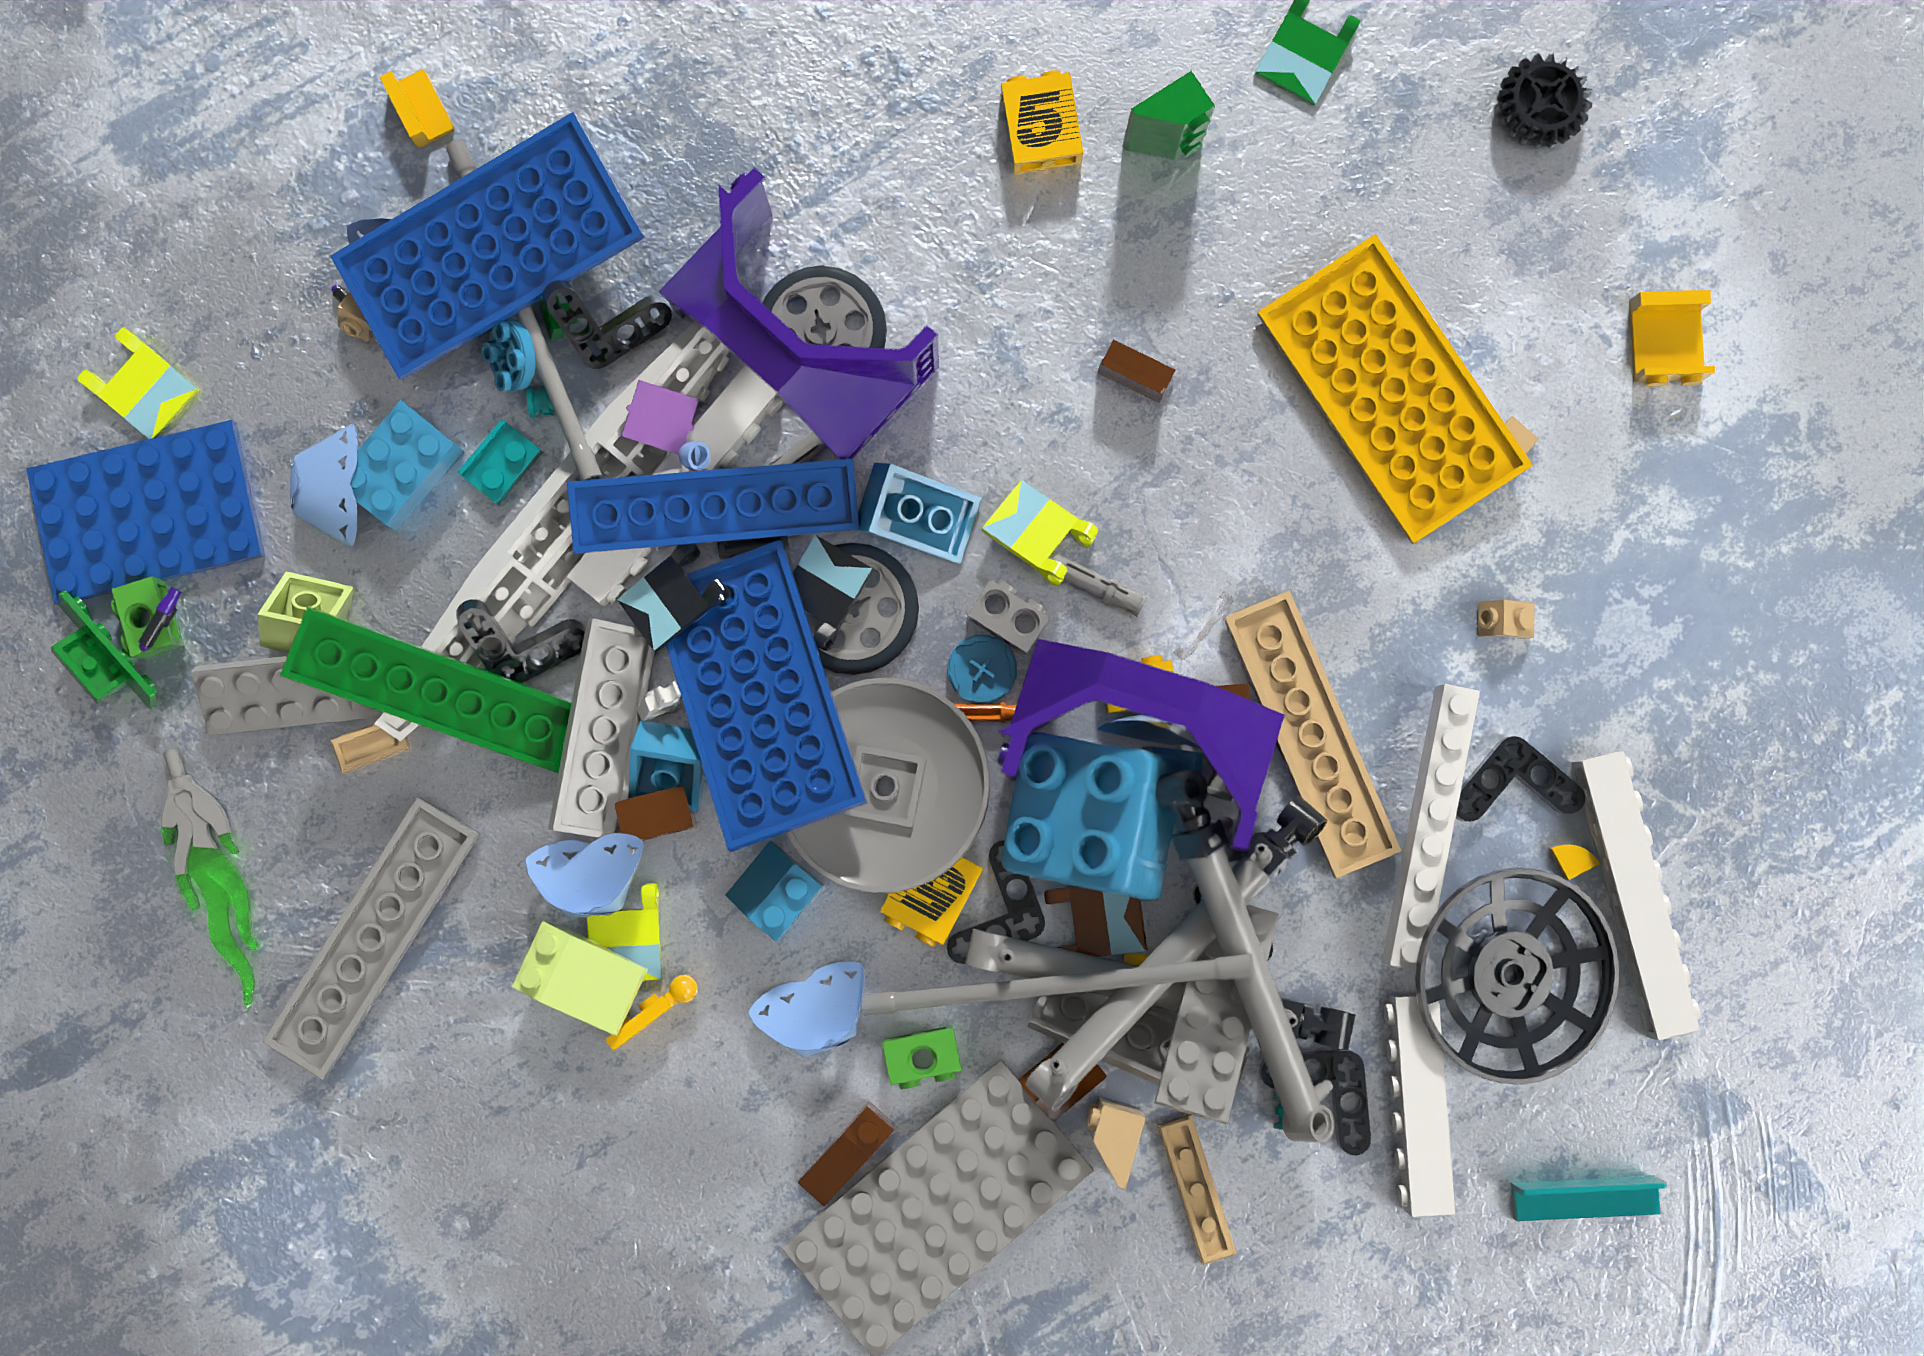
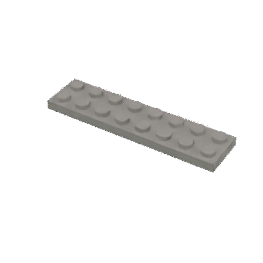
M417 797L262 1042L320 1079H326L480 834L421 797Z

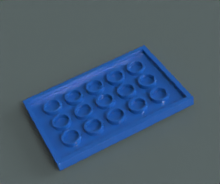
M233 420L26 468L54 604L59 605L58 594L64 590L72 598L77 596L81 600L110 594L113 588L152 576L162 580H169L266 557L238 428Z

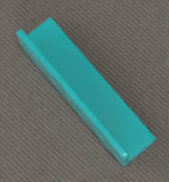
M1655 1176L1511 1183L1513 1219L1519 1222L1661 1215L1659 1189L1667 1188V1182Z

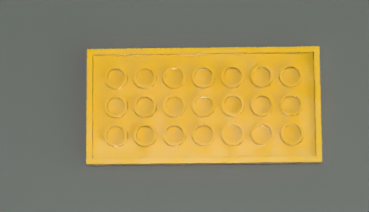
M1376 233L1257 312L1258 317L1412 545L1533 466Z

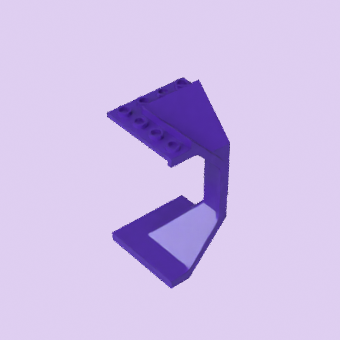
M754 167L748 174L744 172L734 180L730 193L718 184L720 227L658 292L669 302L673 311L682 319L689 316L708 330L766 383L829 448L835 460L854 459L939 368L938 334L926 325L907 346L900 349L815 345L801 340L739 282L737 277V252L772 216L763 185L765 176Z
M1037 639L1011 724L998 731L1005 740L1010 741V744H1002L997 764H1000L1002 767L1001 773L1009 780L1016 782L1019 764L1028 736L1089 702H1104L1186 728L1192 734L1237 803L1239 812L1227 849L1238 853L1246 851L1259 814L1256 810L1257 803L1285 715L1209 683L1112 653Z

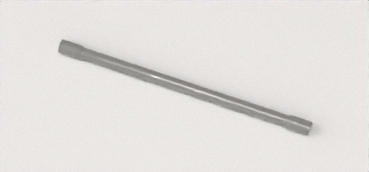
M453 141L446 147L456 175L459 178L476 170L475 163L465 141ZM530 305L515 315L531 336L535 350V364L570 447L571 457L581 481L601 479L603 476L592 449L587 444Z
M1252 954L1219 957L1215 960L907 992L889 991L863 994L861 1009L863 1015L867 1016L895 1013L899 1010L1194 980L1253 977L1255 969Z

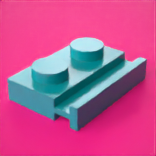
M501 419L457 473L499 506L538 460L543 451Z

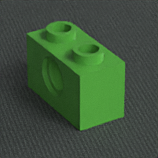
M152 576L111 589L114 600L111 601L112 610L116 618L121 621L124 631L121 634V641L127 653H130L131 657L148 659L185 647L175 614L168 628L163 627L152 648L144 652L139 649L138 641L147 625L143 628L141 627L140 617L144 612L148 611L151 620L159 602L169 591L165 580Z
M953 1025L886 1038L882 1041L890 1084H899L900 1089L921 1085L920 1079L933 1076L935 1082L956 1078L955 1072L962 1071ZM926 1049L933 1055V1062L928 1067L922 1068L914 1063L912 1056L917 1050Z

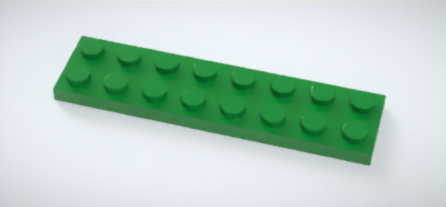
M306 607L280 676L559 773L571 701L318 609Z

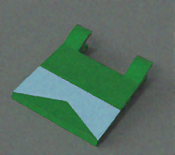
M1294 0L1260 61L1255 74L1315 106L1354 36L1360 20L1349 15L1338 36H1335L1301 18L1310 0Z

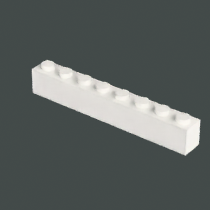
M746 365L697 421L694 429L688 433L686 443L691 441L703 442L710 450L709 464L705 469L699 471L729 469L739 456L736 451L745 441L750 443L754 440L761 430L759 424L767 415L772 417L784 402ZM671 452L653 475L698 470H690L680 463L678 454ZM662 547L586 553L569 572L567 577L605 607L609 602L614 604L623 595L626 589L623 585L631 575L637 577L648 564L646 558L653 549L660 550Z
M1449 684L1435 687L1381 963L1416 971L1417 956L1422 938L1431 919L1438 911L1480 694L1478 690Z
M1623 750L1572 762L1577 784L1583 789L1585 794L1583 806L1646 1036L1659 1041L1700 1030L1698 1020L1701 1018V1013L1697 1002L1690 995L1688 985L1691 984V977L1685 964H1682L1678 950H1681L1680 937L1671 926L1669 915L1672 914V908L1668 897L1662 893L1659 881L1662 880V871L1659 863L1653 860L1650 846L1653 844V839L1648 826L1643 824L1640 812L1643 811V802L1638 791H1634L1631 777L1634 775L1632 763L1629 757L1624 755Z

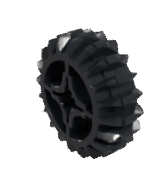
M1540 53L1534 55L1531 61L1524 58L1519 62L1518 67H1511L1507 73L1508 77H1504L1501 81L1500 88L1502 90L1498 92L1496 100L1502 104L1498 106L1497 114L1506 115L1501 121V126L1511 125L1513 127L1509 133L1510 137L1516 136L1517 133L1523 136L1521 138V145H1525L1530 139L1533 140L1534 149L1540 148L1543 142H1545L1548 149L1553 148L1557 141L1560 144H1565L1570 139V136H1576L1580 132V125H1584L1587 122L1588 115L1586 112L1592 108V102L1588 101L1587 98L1592 94V89L1582 87L1587 81V76H1576L1579 65L1573 66L1571 69L1566 67L1567 57L1562 58L1559 63L1555 62L1554 53L1549 54L1545 61ZM1539 79H1545L1553 83H1544ZM1519 91L1523 94L1521 98L1527 104V112L1521 106ZM1561 91L1564 92L1567 98L1568 110L1566 109L1567 105L1561 98ZM1549 94H1552L1546 105L1542 104L1536 109L1541 98L1545 99ZM1543 119L1549 124L1540 123L1535 120Z

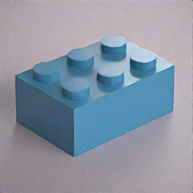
M400 400L358 449L357 466L350 485L356 501L386 526L398 531L465 451Z

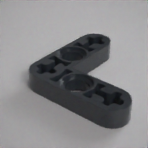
M562 280L551 282L543 291V301L585 364L593 369H601L608 366L665 329L672 320V311L666 301L660 296L650 295L599 327L568 282ZM561 293L565 297L571 309H568L566 312L555 298L557 294ZM653 308H656L660 314L656 318H653L650 313ZM638 317H640L645 325L642 328L636 320ZM575 319H587V326L583 331H570V325ZM622 326H634V332L629 338H617V332ZM591 338L601 351L597 356L592 353L586 343Z
M477 599L464 601L456 610L459 629L487 671L519 683H523L581 653L585 627L580 621L575 619L561 621L513 646L487 605ZM473 613L476 617L479 616L482 626L480 630H477V626L472 619L467 618L468 614ZM568 633H572V635L576 636L577 639L571 641L569 638H566L565 635ZM490 637L501 641L499 647L494 650H485L481 647L482 642ZM553 640L556 641L557 646L559 645L560 649L555 650L554 644L552 642ZM538 647H544L549 650V654L541 660L531 658L530 653ZM524 656L526 667H524L522 661L520 662V657ZM508 666L510 669H514V672L508 674L502 668Z
M1510 736L1501 739L1463 783L1456 819L1465 822L1478 820L1514 777L1553 810L1561 814H1572L1582 809L1585 803V794L1576 782L1526 740L1518 736ZM1517 744L1519 747L1517 754L1520 757L1519 759H1509L1504 767L1510 769L1507 773L1502 766L1494 763L1493 760L1496 758L1498 762L1503 761L1508 755V751L1505 749L1506 745L1514 746ZM1536 765H1542L1548 770L1549 777L1543 785H1537L1531 779V771ZM1486 769H1493L1499 776V783L1494 789H1487L1481 782V775ZM1557 779H1559L1561 782L1555 785ZM1473 785L1478 792L1487 795V798L1484 800L1482 796L1477 797L1472 803V807L1475 809L1474 813L1466 812L1463 814L1461 812L1463 805L1460 801L1461 799H1471L1476 791L1470 789ZM1554 785L1562 792L1572 791L1571 799L1574 803L1573 805L1565 804L1562 806L1563 797L1558 792L1550 791L1548 795L1546 791Z
M1004 840L993 844L988 856L1008 913L953 934L947 943V954L956 963L965 964L967 958H963L960 953L954 954L952 948L957 946L956 939L963 937L965 942H970L973 929L987 931L992 925H1000L1005 929L1006 936L1012 937L1011 929L1005 920L1013 918V925L1024 921L1023 914L1029 913L1031 917L1039 918V923L1035 924L1036 931L1029 933L1026 928L1017 930L1016 932L1020 936L1018 939L1029 941L1040 936L1044 931L1045 918L1030 877L1010 874L1004 880L1000 878L999 873L1007 871L1003 867L1002 862L996 863L994 856L999 854L998 848L1004 845ZM1013 879H1020L1027 885L1026 895L1019 900L1010 898L1006 891L1008 883Z
M1344 1049L1302 1052L1304 1062L1309 1059H1316L1321 1066L1320 1074L1316 1078L1311 1079L1313 1086L1325 1080L1333 1084L1331 1092L1337 1144L1349 1155L1357 1156L1363 1154L1371 1145V1131L1365 1068L1362 1058L1355 1052ZM1348 1056L1349 1061L1356 1064L1355 1068L1350 1069L1349 1075L1350 1081H1358L1357 1087L1353 1085L1339 1087V1081L1346 1083V1076L1344 1071L1338 1069V1064L1344 1063V1057ZM1263 1059L1259 1065L1258 1073L1260 1079L1264 1084L1275 1089L1271 1076L1266 1074L1268 1068ZM1348 1092L1356 1093L1360 1100L1358 1108L1352 1112L1344 1111L1340 1104L1342 1096ZM1361 1117V1123L1354 1121V1128L1356 1133L1362 1135V1140H1358L1356 1147L1352 1148L1349 1142L1344 1141L1345 1137L1351 1134L1350 1124L1348 1122L1342 1123V1118L1357 1119Z

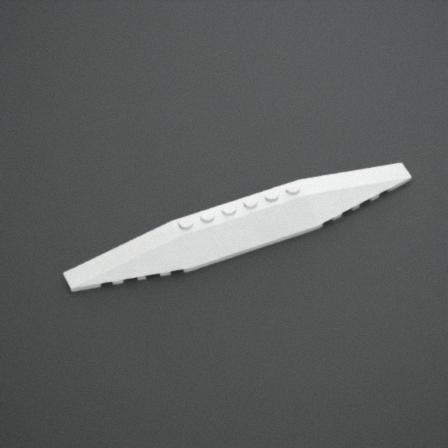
M696 321L604 410L585 433L584 437L588 446L592 449L603 477L601 479L653 475L671 453L621 436L629 412L626 410V406L632 402L638 380L699 399L697 407L701 400L703 402L706 401L711 392L708 388L717 372L722 373L729 360L726 356L730 350ZM571 452L475 566L422 645V648L484 669L485 666L459 629L456 610L461 603L470 599L482 601L487 605L513 644L516 641L514 637L528 625L533 627L572 580L567 575L586 554L573 553L567 482L581 481L571 457ZM473 613L467 615L468 619L474 621L477 630H480L482 626L479 616L476 617ZM490 637L482 642L481 647L485 650H494L499 647L501 641ZM378 711L372 720L376 726L399 741L419 726L416 723Z

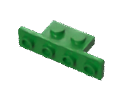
M66 590L58 594L59 606L78 627V630L51 646L53 655L96 704H99L128 685L148 709L155 707L156 692L158 690L154 682L145 674L140 676L133 668L135 663L131 656L123 648L118 650L111 643L112 637L102 623L95 624L88 616L89 610L79 597L72 598Z

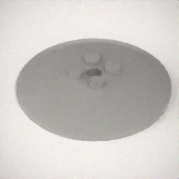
M873 678L857 681L838 688L832 692L868 804L789 831L786 834L801 857L811 867L833 882L863 892L893 893L906 891L929 883L943 875L965 855L976 839L984 822L990 796V772L981 739L971 722L954 703L942 694L919 683L896 678ZM883 777H890L895 783L893 793L886 797L880 796L876 790L877 782Z

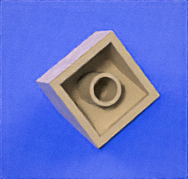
M1098 1096L1096 1105L1092 1103L1089 1105L1085 1124L1119 1188L1126 1189L1146 1117L1140 1108Z

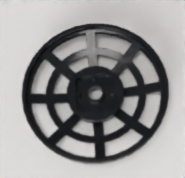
M1509 868L1492 871L1476 877L1456 890L1444 901L1427 927L1418 952L1415 975L1417 1002L1422 1019L1432 1039L1443 1053L1466 1071L1480 1078L1501 1084L1523 1085L1544 1081L1561 1074L1578 1063L1593 1048L1603 1034L1612 1016L1618 995L1620 974L1618 951L1612 931L1603 913L1593 900L1573 883L1558 875L1537 869ZM1504 879H1532L1548 884L1557 890L1544 906L1523 899H1505ZM1490 884V903L1471 912L1457 928L1445 919L1451 908L1467 893L1481 885ZM1569 898L1577 904L1587 917L1596 935L1598 946L1577 949L1569 929L1555 915ZM1506 910H1523L1536 916L1523 933L1508 930ZM1491 914L1493 934L1487 936L1478 944L1467 936L1466 932L1477 921ZM1548 924L1558 935L1565 952L1550 955L1545 946L1538 940ZM1437 931L1449 940L1442 959L1441 984L1426 989V961L1432 940ZM1459 947L1471 956L1468 975L1451 980L1452 962L1455 951ZM1601 960V990L1596 1008L1590 1018L1573 1007L1580 986V964ZM1514 964L1517 968V976L1514 981L1507 983L1504 978L1505 969L1509 965ZM1568 966L1567 985L1561 1000L1550 993L1554 976L1553 969ZM1471 990L1474 998L1480 1004L1472 1022H1469L1461 1012L1454 995ZM1444 999L1452 1018L1467 1033L1459 1053L1448 1044L1438 1031L1431 1017L1429 1004ZM1541 1004L1554 1012L1545 1023L1535 1030L1528 1032L1525 1015L1536 1010ZM1493 1013L1510 1018L1513 1037H1499L1484 1032ZM1565 1019L1583 1030L1578 1039L1563 1053L1547 1063L1538 1064L1532 1044L1551 1035ZM1481 1042L1496 1048H1518L1524 1070H1494L1472 1062L1478 1043Z

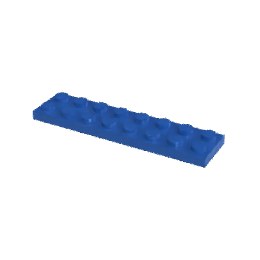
M853 459L567 482L574 554L860 529Z

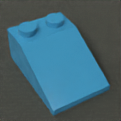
M874 463L858 511L860 529L856 531L961 564L982 498L890 463Z

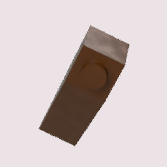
M868 1101L797 1183L822 1206H825L891 1135L896 1124Z

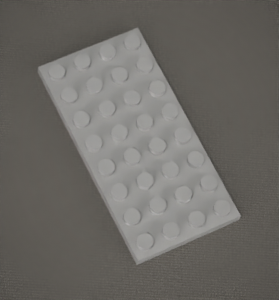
M1000 1059L786 1242L782 1249L870 1356H880L1094 1170L1059 1127L1037 1106L1017 1077Z

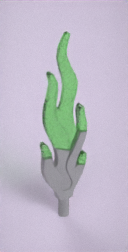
M169 750L163 753L171 776V780L167 781L168 794L162 813L161 829L163 842L165 845H173L178 829L179 833L174 858V874L178 887L192 911L200 909V902L192 885L191 878L200 888L207 906L208 929L211 942L216 950L239 974L243 985L244 1004L250 1005L255 989L253 968L235 941L228 913L230 903L235 909L241 939L251 950H258L260 945L254 937L252 930L250 894L246 882L238 869L223 854L213 840L210 833V824L214 828L221 844L229 853L238 854L239 847L234 841L227 815L222 806L212 795L200 787L191 775L185 774L178 750Z

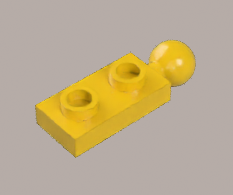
M689 975L675 977L670 983L669 992L660 998L654 993L638 1005L641 1012L631 1020L626 1016L618 1035L611 1034L605 1041L613 1051L618 1049L676 1005V1003L691 1002L698 992L697 982Z

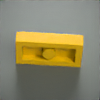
M421 69L401 80H398L392 71L379 77L408 135L418 148L455 130L425 70Z

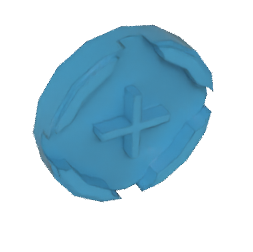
M974 635L962 640L953 650L948 661V678L953 690L962 699L973 704H991L1001 700L1012 689L1017 677V661L1012 649L1002 640L991 635Z

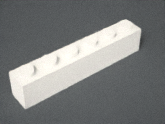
M1417 994L1388 995L1389 1004L1384 1005V1018L1386 1025L1391 1026L1392 1040H1387V1056L1389 1062L1394 1064V1076L1389 1078L1391 1097L1396 1098L1397 1112L1392 1113V1126L1394 1134H1399L1400 1145L1399 1149H1395V1164L1397 1170L1402 1172V1185L1397 1187L1398 1202L1400 1207H1404V1211L1411 1217L1455 1215L1443 1051L1432 1039L1422 1019L1417 1002ZM1437 1001L1429 1004L1428 1007L1431 1017L1442 1035L1440 1004Z

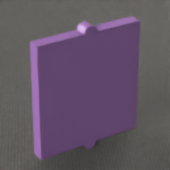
M638 380L632 402L626 406V410L629 412L621 436L679 454L680 448L686 443L689 431L694 429L691 423L699 399Z

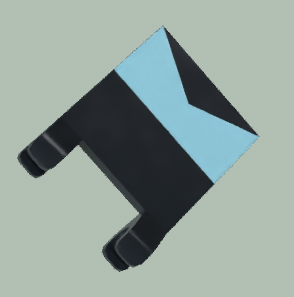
M815 534L793 571V575L805 611L825 622L814 634V640L819 649L828 651L833 646L839 628L874 569Z
M695 544L677 545L668 558L617 599L656 653L709 609L725 602L731 596L729 588L718 579L712 581L701 595L683 571L682 566L695 561L701 554Z

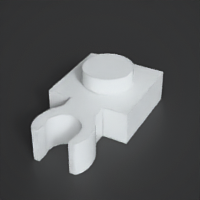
M672 682L667 688L659 686L646 693L637 711L642 721H648L674 712L682 701L676 682Z

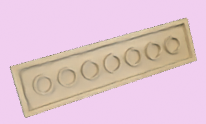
M1290 590L1224 617V622L1259 704L1285 715L1276 744L1298 795L1328 820L1324 829L1317 836V840L1333 877L1337 879L1401 852L1402 850Z

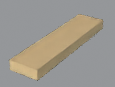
M1188 1114L1157 1124L1202 1265L1236 1255L1237 1253L1192 1115Z

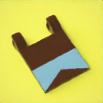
M1077 886L1056 888L1044 892L1045 903L1048 905L1064 902L1071 903L1076 944L1060 945L1057 948L1097 957L1148 951L1141 899Z

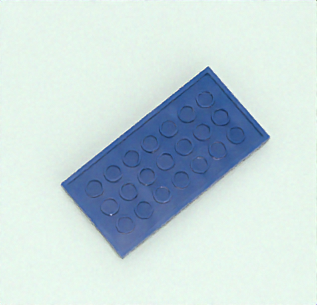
M572 112L342 248L330 257L399 379L404 380L496 326L499 322L508 319L542 299L543 291L549 283L557 280L569 283L644 239L645 236L578 117Z
M782 541L772 542L687 573L686 575L701 595L707 586L717 579L731 591V596L725 602L709 609L666 645L727 849L730 852H734L868 804Z

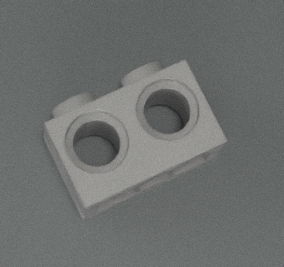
M990 579L967 614V619L1026 656L1050 617L1045 615L1047 609L1031 598L1025 602L1015 595L1017 589L1000 579L998 583H995ZM991 597H999L1005 603V610L997 615L991 614L985 608L986 601ZM1020 616H1029L1033 619L1035 628L1030 633H1020L1015 627V620Z

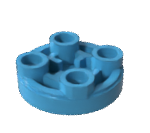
M514 319L501 321L493 327L489 342L482 344V358L484 362L490 363L497 390H524L531 384L535 372L533 342L528 330L520 321Z

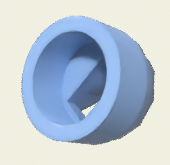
M691 441L682 445L678 457L684 467L699 471L705 469L709 464L710 450L703 442Z

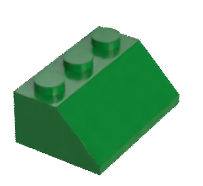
M1192 71L1131 108L1123 141L1126 150L1175 160L1182 154L1185 157H1189L1203 146L1201 142H1203L1207 134L1206 131L1211 123L1210 119L1215 105Z

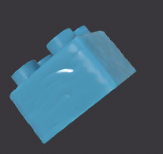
M1041 732L1030 734L1022 754L1014 786L1007 831L1002 849L1001 862L1005 870L1018 875L1133 898L1159 899L1162 894L1165 871L1167 870V858L1172 840L1171 836H1173L1175 816L1172 810L1164 809L1157 801L1155 794L1156 784L1163 774L1185 771L1184 764L1178 760L1140 748Z

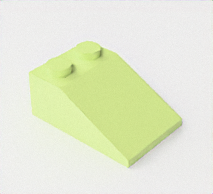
M542 921L512 987L547 1006L612 1035H618L648 969L564 925Z

